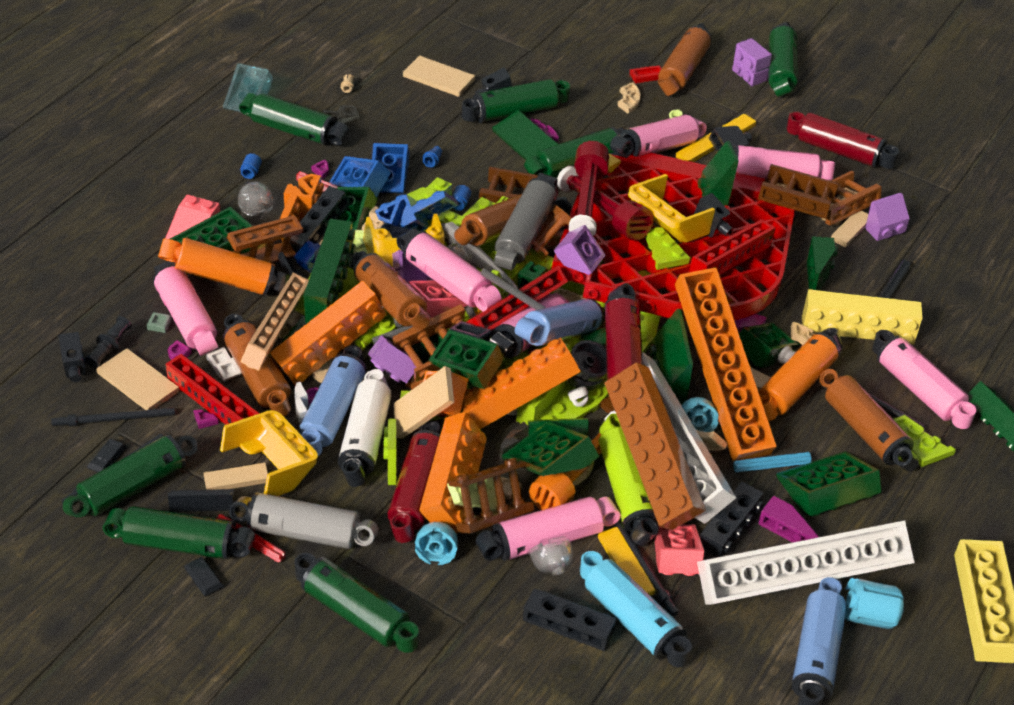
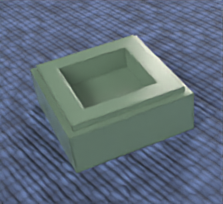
M153 312L147 323V330L166 333L172 321V316Z

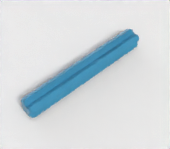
M809 452L742 459L735 460L733 468L735 472L803 465L810 463L812 458Z

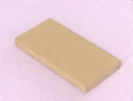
M419 56L403 72V77L458 97L475 80V75Z
M125 349L97 368V373L145 410L157 408L179 392V387L129 349Z
M444 366L393 403L397 438L403 439L454 403L451 368Z

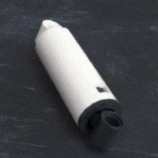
M379 369L366 373L364 381L359 383L356 389L338 458V465L342 469L348 485L352 487L362 485L366 481L367 475L371 474L375 468L390 405L391 390L387 385L383 372Z

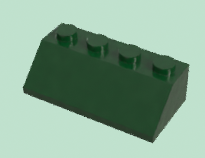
M980 381L967 394L969 397L968 402L976 407V412L978 411L982 415L980 419L988 426L991 424L995 428L993 432L1001 439L1004 437L1008 441L1006 445L1014 451V409L994 389Z

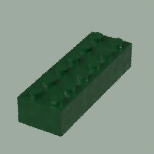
M329 220L304 293L305 323L310 322L339 299V292L342 293L343 280L347 279L348 274L347 267L351 266V255L355 254L356 244H353L355 230L352 229L351 221Z

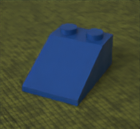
M373 144L372 160L380 161L391 173L380 192L404 193L410 157L408 144Z
M345 156L329 183L339 187H370L375 196L378 197L380 190L387 182L391 173L378 160Z

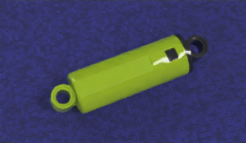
M612 413L600 426L599 446L623 527L626 531L631 532V538L635 544L646 546L658 533V522L616 413Z

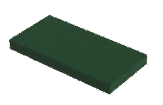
M519 110L492 127L493 132L525 160L536 156L540 150L558 145Z

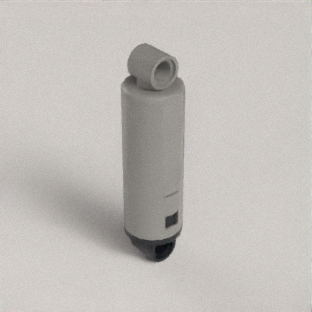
M258 492L252 498L248 496L240 497L229 509V514L234 521L244 522L247 520V528L252 531L345 549H351L355 542L361 546L370 545L379 532L378 526L374 521L363 520L360 522V515L357 511ZM239 505L246 509V513L239 509ZM362 529L369 531L370 536H365L362 533Z

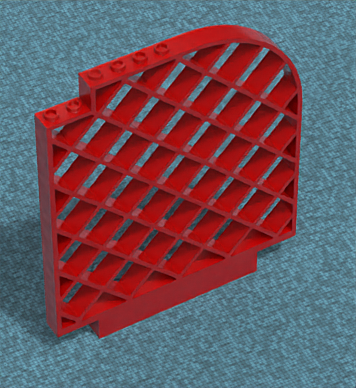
M647 153L637 157L631 154L628 158L612 155L621 160V163L611 173H606L609 178H601L596 181V188L622 204L625 201H632L628 196L630 186L666 174L668 178L663 200H667L671 207L685 217L694 214L698 202L702 198V191L698 188V179L701 178L702 171L707 165L654 153ZM739 173L735 174L728 203H732L736 207L730 208L725 206L731 214L727 224L733 228L732 233L727 237L720 233L713 238L706 236L678 244L689 257H693L752 225L745 220L751 219L757 222L762 219L776 228L773 236L775 240H772L770 247L734 266H742L746 271L739 272L733 267L719 275L734 321L762 311L778 294L785 269L795 211L759 200L761 185L765 178ZM624 190L627 193L620 195L618 191ZM580 194L576 197L570 213L571 218L577 216ZM691 194L693 197L687 198L685 195ZM593 203L591 218L597 224L596 233L593 237L605 254L602 261L606 264L598 265L592 274L588 275L564 266L555 253L551 269L559 265L568 281L584 284L582 298H590L606 303L609 299L608 295L612 290L627 283L635 291V298L640 302L641 312L670 318L677 309H681L683 320L687 321L675 283L680 274L689 273L692 259L690 258L689 264L679 265L672 269L656 270V262L652 258V251H648L645 248L648 247L646 238L644 237L641 240L628 239L614 229L612 224L613 217ZM775 213L779 217L774 218L770 214ZM567 224L560 242L569 232V226ZM609 235L613 239L604 241L601 237ZM627 252L632 257L623 259L619 254ZM766 259L771 264L764 265L760 260ZM647 270L650 275L642 277L638 271ZM620 277L624 282L615 284L611 279ZM761 283L768 290L763 293L755 285ZM665 287L670 292L661 295L657 289ZM736 290L746 301L738 302L728 292Z

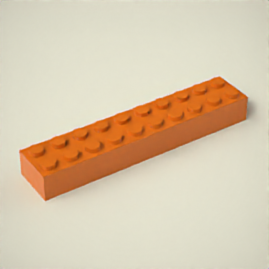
M717 268L680 274L675 287L714 406L718 412V419L732 462L770 455L777 446Z

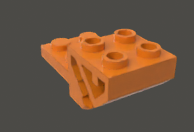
M309 174L299 178V189L296 185H287L284 191L285 208L280 219L295 215L300 223L323 193L324 183L321 182V175Z

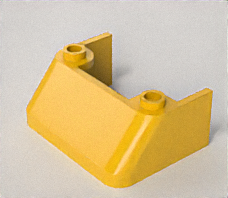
M664 174L630 186L628 193L630 199L649 209L653 214V222L662 227L679 242L686 243L710 233L715 212L714 208L685 217L663 201L668 175Z
M433 214L432 224L426 229V232L445 245L444 230L438 215ZM366 217L363 241L367 253L380 255L393 267L392 254L400 250L397 245V238H392L390 232L386 229H374L371 218Z
M266 411L224 425L220 448L222 453L237 447H241L248 454L263 452L279 469L267 474L264 494L280 496L293 491L317 462L318 454L315 449L277 411Z

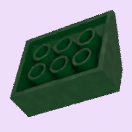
M228 207L170 239L182 243L184 238H188L234 252L232 245L227 239L228 233L249 228L252 225L234 209ZM250 248L243 249L241 254L249 252ZM193 275L196 279L204 278L197 275Z
M677 309L654 336L653 344H650V356L654 357L653 360L656 362L678 401L683 405L687 401L693 362L682 311Z
M549 421L502 455L504 460L517 458V461H526L527 466L522 468L541 476L583 469L590 466L599 457L589 436Z
M846 451L776 473L778 480L799 509L810 516H817L821 512L835 510L839 506L853 504L857 500L871 498L873 495L881 493L879 470Z

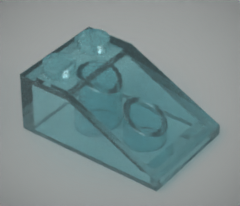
M238 63L223 108L241 112L239 105L248 93L255 95L261 93L268 94L273 79L269 70Z

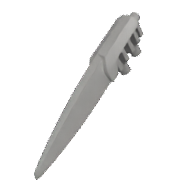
M453 222L441 223L445 241L448 245L451 244L452 250L460 252L462 258H465L467 261L470 260L481 270L486 268L490 272L492 270L500 271L502 279L518 289L508 275L499 266L494 265V261L479 246L471 244L464 246L457 242L454 236V232L459 228Z

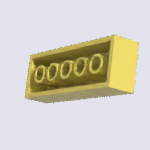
M808 290L802 315V325L812 329L814 333L821 332L827 328H836L840 336L871 340L875 339L876 333L879 330H888L894 336L900 335L910 344H915L922 320L921 302Z
M960 539L954 556L975 660L1014 663V590L1003 542Z

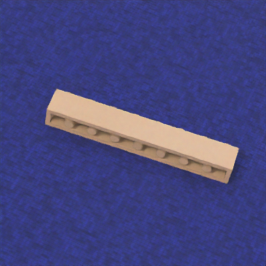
M292 273L248 343L241 363L259 371L301 301L309 281L308 279Z

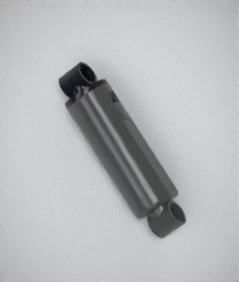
M539 173L537 178H533L528 182L496 241L494 265L513 271L516 263H521L525 260L558 197V190L556 189L558 178Z

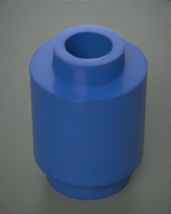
M246 155L240 168L244 178L252 179L257 175L262 164V160L258 155Z
M465 185L455 187L452 197L456 198L458 206L454 207L455 210H463L467 206L472 194L469 187Z

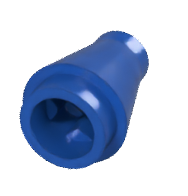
M435 146L423 155L424 165L429 168L437 166L442 149Z

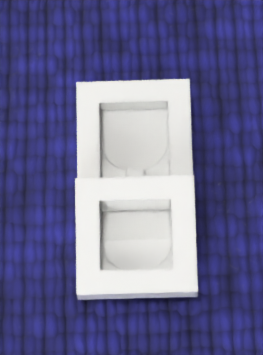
M225 347L206 354L210 365L223 381L242 375L233 358H230Z
M301 382L296 383L295 408L299 424H301L308 409V396Z

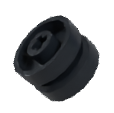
M580 341L575 344L570 353L581 372L567 379V382L575 388L585 386L587 391H592L600 385L607 375L606 349L594 341Z

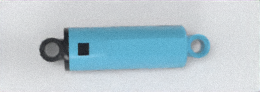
M595 551L585 552L581 557L580 575L585 579L586 589L659 660L667 658L668 662L677 668L686 666L689 662L692 647L691 642L686 638V630L613 560H603L602 556Z

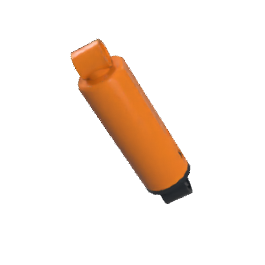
M164 238L158 255L160 259L176 262L175 269L264 296H266L268 290L280 294L290 278V275L274 271L275 264L188 238H184L182 243Z
M827 328L813 334L759 389L758 393L768 422L774 420L777 415L785 414L820 378L822 372L839 358L843 344L836 328Z

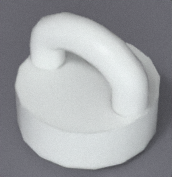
M585 386L568 392V396L575 406L581 407L588 402V391ZM578 398H584L581 402H577Z

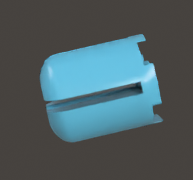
M851 578L845 588V590H849L845 614L847 621L884 629L894 628L899 623L904 611V599L900 589L896 586Z

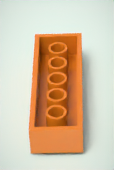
M362 280L272 350L270 354L283 373L296 386V383L305 381L308 376L319 370L322 365L331 358H334L345 347L351 345L354 340L366 333L373 325L380 322L387 314L376 294Z
M560 337L550 341L545 347L534 350L524 359L515 361L510 367L499 370L492 377L485 390L478 387L467 389L464 394L462 409L474 420L477 427L482 429L581 371Z
M466 412L445 418L419 510L430 523H446L452 527L455 533H458L456 523L464 521L465 512L464 506L454 504L447 484L450 481L456 480L458 475H471L479 472L487 439Z

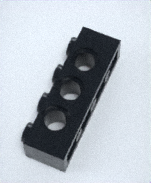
M331 186L325 190L300 221V225L303 228L302 233L291 236L290 245L293 250L310 256L324 238L329 220H338L351 204L344 191Z
M741 482L733 492L736 499L717 513L700 534L703 549L716 557H722L725 552L728 553L733 546V541L741 537L744 531L743 528L749 526L754 518V514L761 511L764 502H762L763 492Z
M535 588L527 600L523 611V621L604 652L615 629L616 618Z

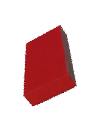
M658 65L630 69V76L634 83L659 80V73L662 68Z

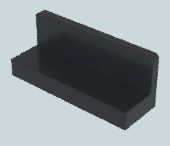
M234 489L171 491V493H168L170 512L229 511L230 506L234 503Z

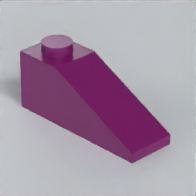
M773 496L761 511L759 525L791 542L818 538L817 534L795 508L784 500Z

